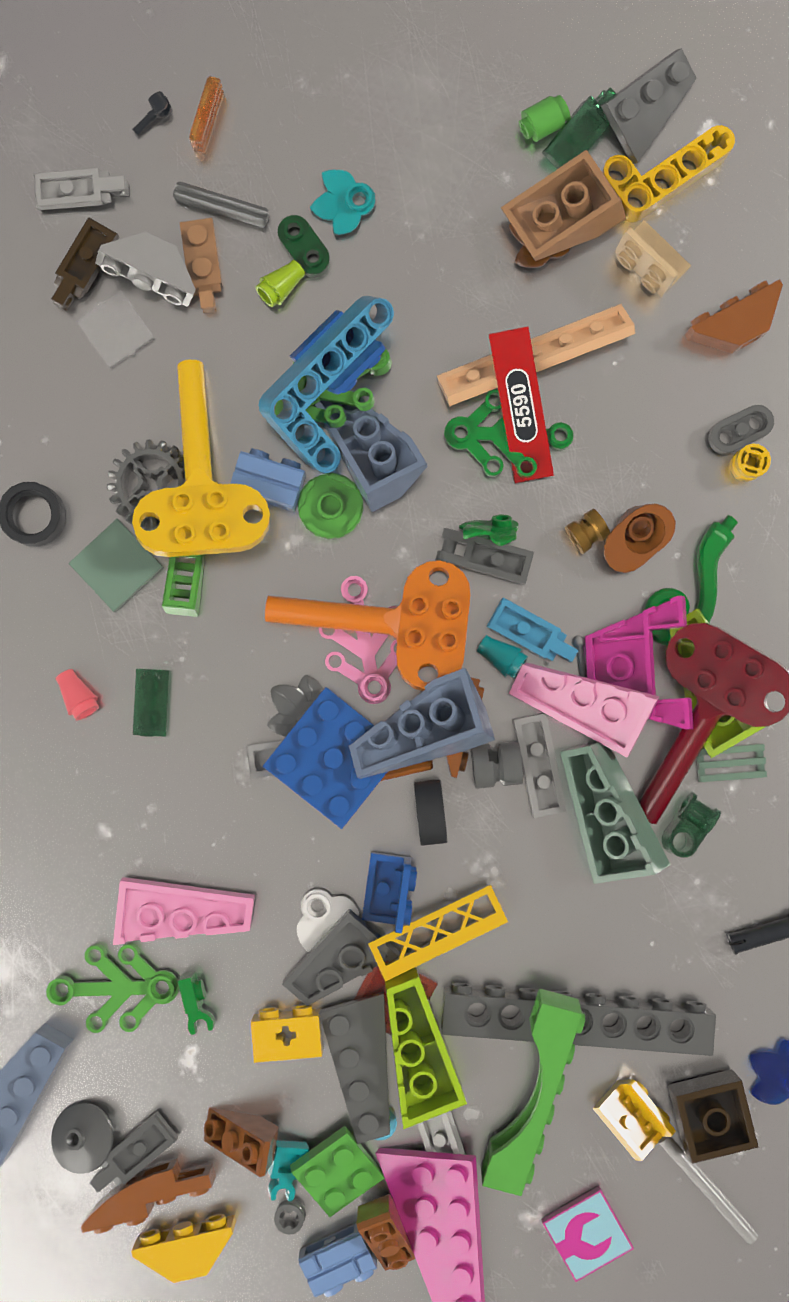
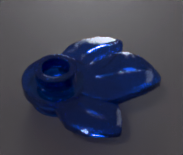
M783 1039L778 1048V1054L761 1051L750 1055L752 1067L761 1079L753 1087L751 1094L757 1100L770 1105L781 1104L789 1098V1040Z

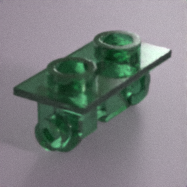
M136 669L133 735L166 737L170 670Z

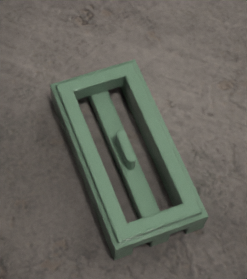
M765 744L736 745L720 753L755 751L756 758L704 762V755L709 754L705 748H702L696 758L698 782L767 777L764 765L766 764V757H764L763 753L765 751ZM746 765H756L757 768L755 771L705 774V769Z

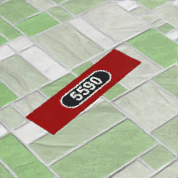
M529 327L488 334L509 452L522 453L525 457L533 458L537 464V469L533 476L522 478L517 474L516 467L511 462L515 483L554 476ZM528 461L522 462L520 465L524 473H530L533 469L532 464Z

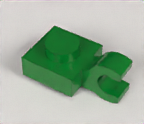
M195 971L182 974L178 980L184 1011L188 1015V1030L190 1034L194 1035L197 1033L196 1021L199 1019L206 1021L209 1031L213 1030L215 1026L214 1016L202 1008V1000L206 999L203 980H197Z

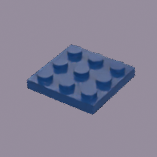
M327 687L324 688L263 765L266 770L340 829H343L387 773L384 772L362 779L357 778L349 745L369 731L374 725Z

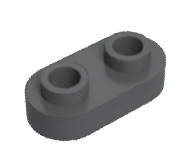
M752 405L715 424L708 435L709 444L719 454H731L768 435L774 426V416L767 407ZM751 418L759 422L758 429H753L750 426L749 421ZM721 433L729 435V443L726 444L720 440Z

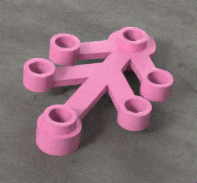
M350 576L343 581L341 593L350 604L364 605L363 600L367 596L368 587L361 577ZM352 584H357L361 587V592L358 596H351L348 593V588ZM319 628V633L323 638L333 639L360 657L364 672L345 662L344 656L339 652H331L326 656V667L331 671L340 672L358 684V693L365 702L378 704L386 700L391 691V684L388 678L397 666L396 653L394 652V645L397 643L396 639L391 643V653L377 670L375 655L388 635L374 633L371 637L370 633L356 631L358 638L356 640L343 630L335 629L332 635H325L322 628ZM333 655H338L342 660L338 668H333L329 664V659ZM372 681H377L381 685V690L377 694H372L368 690V685Z

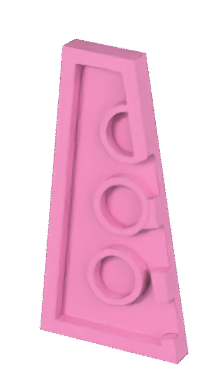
M527 662L521 666L509 692L510 695L625 757L631 754L659 699V696Z
M122 877L119 885L113 945L141 940V942L155 941L157 938L175 937L177 939L187 938L189 935L196 934L216 935L250 931L255 895Z

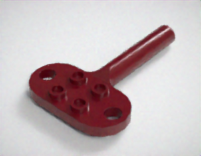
M709 623L689 624L679 629L670 639L666 650V663L672 677L696 696L697 704L692 711L693 729H681L639 800V804L651 824L658 823L722 716L730 715L753 727H766L783 720L789 714V670L760 650L724 629ZM684 638L690 639L695 646L693 655L688 658L683 657L678 651V644ZM776 691L784 696L785 705L782 710L774 711L768 707L766 699L770 692Z

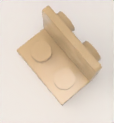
M645 220L635 230L629 227L624 232L615 250L621 265L627 270L633 269L642 278L643 286L651 293L657 292L661 297L691 267Z

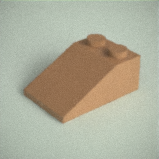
M587 149L501 207L503 213L535 261L597 238L626 219L621 199Z

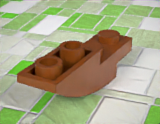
M178 1158L137 1173L125 1184L122 1183L112 1189L94 1206L81 1225L82 1233L93 1231L94 1234H101L111 1230L115 1225L126 1223L127 1226H135L143 1223L149 1217L155 1201L157 1205H163L174 1201L176 1196L189 1194L190 1197H196L207 1193L209 1188H212L216 1178L213 1163L180 1171Z

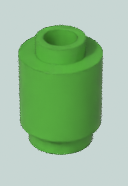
M561 95L555 97L548 96L521 112L522 119L519 120V126L527 139L532 138L533 141L538 142L563 128L565 122L571 118L570 111Z

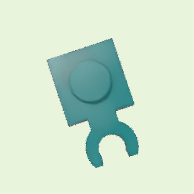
M277 1140L274 1161L268 1170V1174L272 1179L268 1185V1193L272 1201L276 1200L277 1192L280 1189H286L285 1195L288 1201L294 1199L296 1191L293 1180L297 1179L291 1173L290 1165L309 1152L307 1142Z

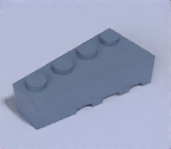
M46 1023L29 1038L0 1070V1168L10 1157L74 1040Z

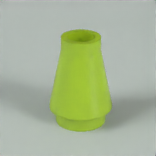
M292 260L279 269L259 279L260 283L256 285V291L268 306L281 305L297 283L305 276V272L297 261Z

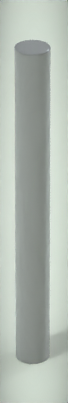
M662 1137L658 1143L747 1244L754 1243L758 1238L757 1233L697 1165L691 1163L672 1137Z

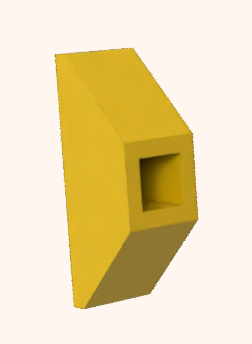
M216 1214L208 1217L205 1222L193 1225L192 1222L186 1221L175 1225L171 1230L160 1232L159 1229L145 1231L137 1237L131 1250L132 1256L173 1283L206 1276L233 1234L236 1224L235 1215L225 1217V1214Z

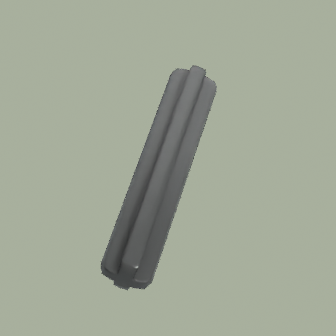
M181 181L175 185L173 197L178 202L262 228L268 222L269 210L265 207Z

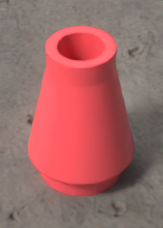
M68 669L55 678L68 715H73L76 721L87 718L99 709V705L96 702L98 697L75 674L73 669Z

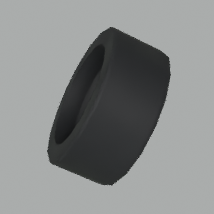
M21 482L11 486L2 495L0 500V526L10 539L26 546H43L52 542L64 527L66 510L61 498L52 489L37 482ZM28 495H37L44 498L51 509V519L48 526L43 531L35 534H27L20 531L13 520V509L16 503Z
M441 780L414 782L421 846L447 843Z

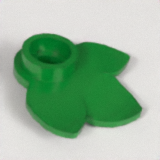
M504 514L495 515L489 521L474 520L459 525V529L463 530V539L488 535L497 546H503L516 540V532L519 528L517 521L512 520L511 516Z

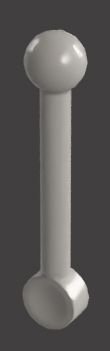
M577 635L573 638V645L579 650L577 653L579 672L581 677L587 678L583 650L585 638Z

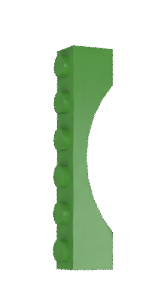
M540 988L529 1018L532 1036L539 1050V1072L536 1086L528 1103L518 1117L504 1130L490 1138L481 1165L482 1186L517 1196H522L525 1184H531L535 1170L533 1160L535 1154L540 1155L545 1139L543 1131L545 1125H550L553 1120L555 1110L553 1101L555 1095H560L563 1090L565 1081L563 1071L565 1065H570L575 1052L573 1041L576 1033L581 1034L585 1023V1014L581 1011L579 999Z

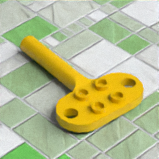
M189 359L181 361L177 365L185 482L179 487L152 491L139 501L134 509L132 520L136 538L145 550L156 556L165 557L232 553L252 549L264 539L269 530L270 511L267 501L257 490L247 485L218 484L213 481L204 364L199 360ZM249 510H257L263 517L258 523L253 524L245 521L243 516ZM147 517H155L160 521L159 526L152 531L142 529L141 522Z

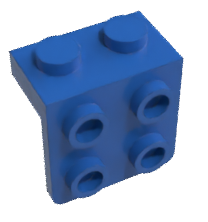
M335 310L289 356L294 363L343 315L342 311ZM352 328L346 333L347 344L352 341L354 336ZM374 340L326 390L335 394L346 393L356 385L357 378L366 369L374 367L380 361V355L386 349L383 343ZM329 352L325 353L322 358L323 367H326L330 362Z
M371 852L362 920L394 924L395 933L401 934L403 925L410 926L412 900H407L408 891H415L417 867L411 866V857Z

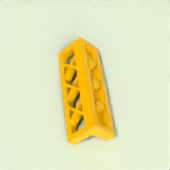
M488 885L411 922L410 926H403L402 934L395 933L394 930L369 942L368 945L386 982L507 923L508 920L492 886ZM487 894L494 911L481 918L470 914L474 900ZM469 903L466 912L457 909ZM453 911L464 916L460 928L452 932L439 929L445 914ZM438 918L435 927L426 924V923H428V922H430V921H432V920ZM468 918L475 920L467 924ZM423 926L434 930L429 943L421 947L409 944L413 929ZM438 932L445 934L436 939ZM407 933L405 942L396 939L397 937ZM388 941L403 945L398 958L384 963L377 948L378 946ZM407 947L414 949L405 954Z

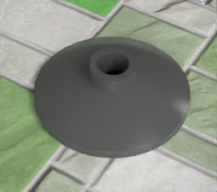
M89 1103L74 1104L66 1108L58 1116L51 1134L52 1150L58 1163L69 1172L85 1174L98 1169L107 1160L113 1145V1130L109 1118L99 1107ZM75 1133L79 1137V1142L77 1145L74 1142Z

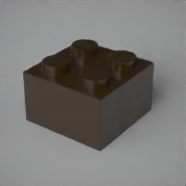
M732 1069L668 1085L683 1150L692 1164L759 1148L743 1082Z

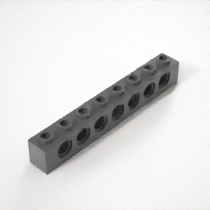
M452 983V987H444L441 1019L442 1035L535 1042L529 1018L538 990L520 988L518 993L505 992L504 987L495 985L485 986V990L472 989L470 984ZM552 991L572 997V993L567 991ZM587 993L585 998L573 997L579 999L581 1011L586 1014L581 1034L576 1033L573 1041L574 1045L713 1056L716 1014L710 1008H707L705 1003L687 1001L686 1006L673 1005L671 1000L660 998L653 999L652 1003L639 1002V998L632 996H619V1001L606 1000L605 995ZM482 1003L486 1006V1010L481 1016L473 1017L467 1012L470 1005ZM509 1005H513L519 1008V1013L514 1019H505L501 1016L502 1010ZM611 1013L619 1015L616 1025L613 1027L603 1026V1019L606 1015ZM641 1017H652V1023L647 1029H637L636 1025ZM685 1019V1026L680 1032L674 1033L670 1031L674 1020Z

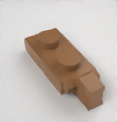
M213 218L179 222L185 265L196 289L193 296H199L203 313L217 312L214 293L222 292L221 286H223Z

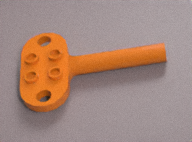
M429 561L416 567L407 577L402 602L396 608L268 595L265 607V622L391 635L397 641V669L402 679L413 689L424 691V687L428 683L423 682L418 676L422 668L433 667L438 673L437 678L462 669L471 596L470 585L465 574L454 564L444 561ZM436 571H441L448 576V581L444 585L437 586L431 583L430 575Z

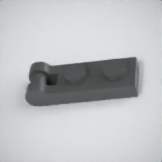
M444 528L441 537L444 539L441 551H437L436 561H444L457 567L523 585L526 584L534 555L533 551L508 544L497 546L490 539L479 536L463 539V532ZM457 543L467 545L464 557L454 554Z

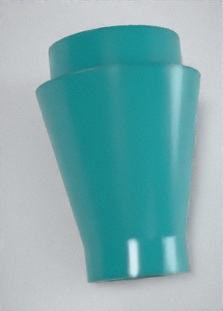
M488 635L483 638L476 651L504 677L510 676L513 679L517 677L521 666L528 659V656L522 653L523 649L498 641Z

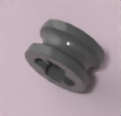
M295 1199L292 1201L284 1200L280 1203L274 1216L275 1226L280 1232L290 1235L297 1233L302 1228L306 1217L303 1204ZM285 1210L287 1213L296 1212L295 1221L297 1222L289 1220L286 1223L283 1220L285 1215L283 1211Z

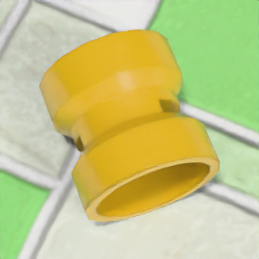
M759 444L746 445L732 456L730 460L731 473L740 481L749 482L755 480L769 469L771 463L770 454L765 447Z

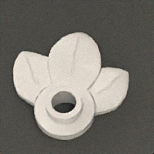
M313 889L307 892L301 901L303 916L297 925V935L303 948L310 952L349 909L359 916V910L354 902L345 896L331 897L328 892L322 889ZM314 900L323 902L324 908L321 911L312 909L311 903Z

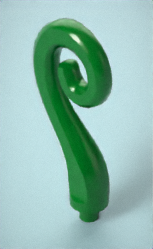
M727 515L721 524L717 521L711 524L703 536L698 549L699 602L697 608L708 623H710L717 601L718 562L723 552L735 538L731 531L738 524L737 520L730 515ZM662 588L648 598L643 611L668 602L673 597L684 596L687 615L689 614L690 604L686 595L680 590ZM653 630V640L668 646L671 639L670 630Z

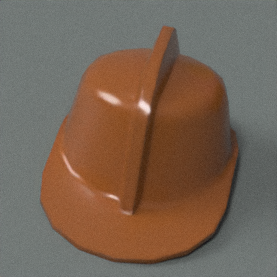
M656 503L634 506L626 510L622 514L618 525L607 536L604 545V557L607 564L615 571L623 573L635 571L643 566L671 541L676 525L672 512L665 506Z

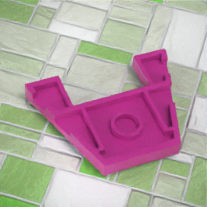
M673 597L666 603L648 608L643 613L627 620L623 619L585 636L587 678L656 696L652 631L687 626L685 597ZM692 699L658 700L648 719L683 729H693Z

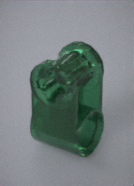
M694 792L688 794L683 800L675 817L662 835L664 849L668 853L681 858L690 857L697 851L721 815L719 809H712L698 800V795ZM683 832L687 838L686 846L681 850H676L673 845L674 837L678 833Z

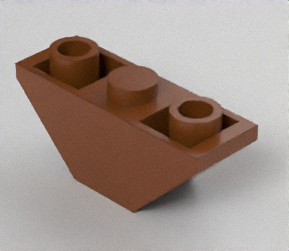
M779 279L770 285L767 280L751 288L749 290L750 295L744 299L739 300L738 296H735L720 305L721 311L710 316L709 312H705L691 321L692 326L685 334L687 340L733 354L761 339L770 330L783 287L781 280Z
M209 1107L207 1121L204 1124L203 1141L255 1175L263 1177L274 1161L279 1127L259 1115Z
M390 1194L358 1206L357 1229L385 1271L401 1269L409 1261L416 1259Z

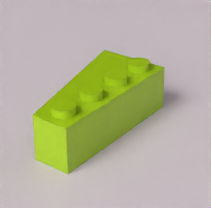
M416 967L385 982L403 1130L467 1104Z

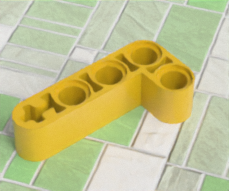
M714 126L642 176L626 156L614 155L606 161L602 173L622 201L626 215L624 220L628 222L642 220L720 166L731 152L735 143V136L726 126ZM710 145H712L713 147H715L714 149H712V150L709 152L708 155L706 154V152H707V150L709 149ZM682 161H692L695 164L696 169H687L683 165ZM618 171L623 175L624 179L614 180L610 177L609 172ZM655 180H665L668 182L669 188H660ZM628 198H638L643 206L640 208L631 206Z

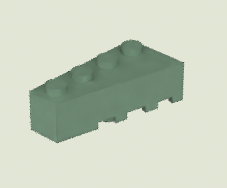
M596 741L561 751L560 754L593 883L656 875L671 864L612 749Z

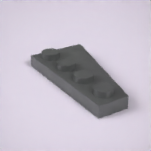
M384 991L322 1009L319 1012L357 1144L390 1135Z

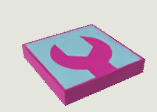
M600 1186L541 1219L575 1282L634 1249Z

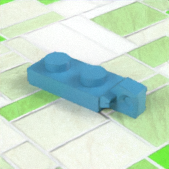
M503 597L486 626L541 658H546L550 661H553L557 655L571 663L579 651L564 642L567 635L561 632L560 628Z

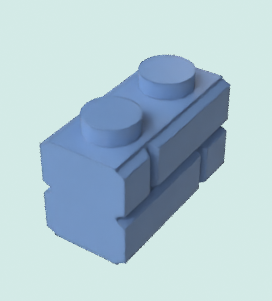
M253 448L250 449L249 453L241 451L230 484L247 485L257 490L267 501V504L295 512L300 492L306 479V472L300 469L301 464L282 458L281 463L269 460L270 454Z
M356 1223L300 1249L299 1265L305 1278H307L314 1297L322 1294L326 1297L333 1296L342 1290L343 1284L354 1279L356 1282L365 1281L374 1274L373 1270L377 1269V1258L359 1233Z

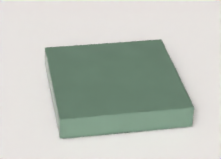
M118 518L68 563L113 612H117L164 568L149 551L143 548L137 538Z

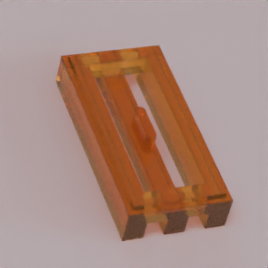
M209 76L206 80L189 135L194 152L204 155L206 154L224 96L221 80Z

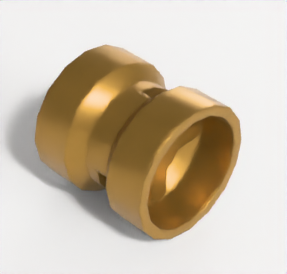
M594 508L586 512L583 519L579 522L573 521L565 526L567 535L581 554L590 550L594 542L603 541L610 534L606 522Z

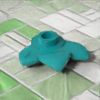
M335 169L322 172V179L327 192L318 197L312 203L310 209L320 219L333 221L334 234L350 233L358 227L361 217L373 210L376 202L375 193L369 185L356 183L353 176L347 171ZM361 196L365 199V202L362 205H356L353 200Z

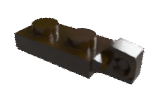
M90 217L87 218L55 272L57 277L54 284L58 288L51 300L56 306L67 311L75 297L81 299L87 293L101 269V266L95 264L100 246L118 240V233Z

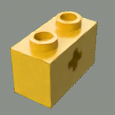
M297 1005L292 1007V1011L279 1012V1008L276 1007L260 1009L259 1014H254L251 1020L254 1063L322 1057L324 1048L322 1024L319 1015L320 1008L312 1009V1005ZM283 1026H289V1030L293 1032L291 1038H286L285 1032H282Z

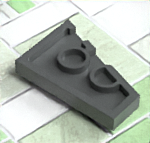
M682 48L673 51L600 105L628 159L633 164L640 161L697 79Z
M349 909L283 979L282 985L306 1006H309L342 988L343 984L360 975L363 977L372 972L373 968L378 965L368 943L382 936ZM389 942L377 947L384 962H390L400 956V952Z

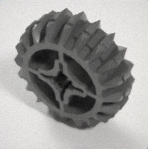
M147 439L144 450L138 442L133 443L135 453L131 454L127 449H122V454L126 457L125 461L121 462L116 458L113 460V463L119 467L118 472L108 471V476L115 479L116 482L107 484V489L118 493L112 495L109 500L112 504L121 503L116 509L117 514L124 515L128 512L126 522L132 524L135 506L143 497L152 492L151 489L148 492L146 491L149 488V484L143 474L156 481L158 490L167 488L168 483L173 479L172 475L175 473L178 476V487L184 484L183 455L177 457L179 449L175 445L167 451V443L161 440L155 450L154 442L151 439ZM158 459L170 464L165 468L161 466L157 470L150 471L141 463L147 460ZM134 471L138 477V483L132 490L133 494L129 497L127 484L130 474ZM147 517L141 522L142 529H145L149 520L153 530L159 526V520L155 517Z

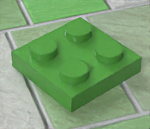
M343 1126L290 1165L291 1173L329 1217H332L384 1179L381 1168L362 1145L357 1144L356 1138L346 1126Z

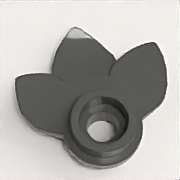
M304 675L299 682L298 688L291 685L272 687V702L279 713L271 718L267 726L276 734L286 737L323 691L319 682L308 675Z

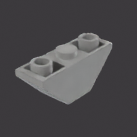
M144 231L102 244L99 248L95 264L101 266V269L107 274L125 277L142 290H153L163 295L172 304L189 306L196 289L176 245Z

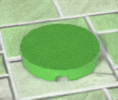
M325 473L309 480L301 490L298 499L299 517L306 529L315 536L328 540L342 538L353 532L361 522L364 510L362 495L357 485L346 476L336 473Z

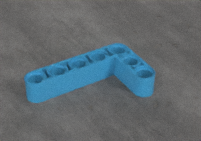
M362 296L356 300L259 400V411L266 421L306 465L320 472L330 473L337 469L340 464L341 454L338 447L305 410L393 321L394 310L391 303L386 299ZM375 305L377 313L375 318L371 320L369 312L371 307ZM352 328L354 336L352 341L347 344L346 333ZM329 352L330 362L326 367H323L322 358L325 353ZM305 375L307 378L306 387L299 391L298 382ZM282 399L283 410L278 415H275L274 406L277 401ZM303 424L304 434L299 439H296V429ZM324 448V458L317 462V454Z

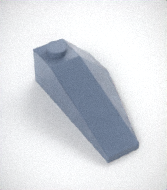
M361 397L358 402L365 403V400ZM323 400L314 404V407L325 410L331 405H339L343 408L346 415V421L343 426L333 428L327 423L323 424L333 443L338 447L342 460L371 512L401 498L428 467L413 439L404 431L400 432L390 424L389 419L382 413L378 414L372 408L368 411H361L356 406ZM334 413L331 415L330 419L336 420L340 417L341 414Z
M463 668L432 680L419 695L411 701L407 700L400 705V709L384 722L380 721L349 745L357 778L362 779L460 753L494 741L495 737L487 710L467 669Z

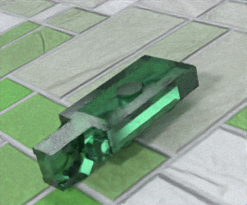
M611 87L606 91L603 90L596 99L591 95L583 101L571 118L542 151V154L557 169L586 149L589 151L610 125L600 105L616 94Z

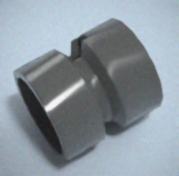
M518 741L499 743L497 748L494 749L490 744H483L471 749L475 789L494 787L496 782L499 781L504 786L523 784L522 759Z

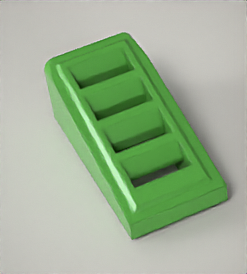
M205 555L169 558L162 601L165 613L198 617ZM179 557L195 558L196 560L194 564L178 562ZM177 571L194 572L193 576L177 575ZM176 584L190 585L191 590L175 589ZM174 598L189 599V602L175 601Z

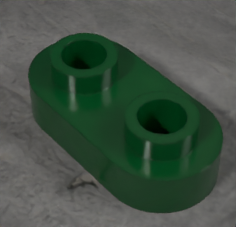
M298 215L285 217L278 226V237L281 245L291 259L301 265L305 276L309 278L323 276L330 266V256L327 248L303 217ZM292 227L300 229V232L295 236L288 233ZM315 253L319 256V259L316 262H309L307 257Z

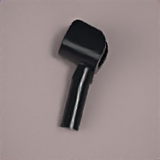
M156 92L149 97L148 101L152 110L132 129L137 135L152 121L170 115L171 105L163 92Z

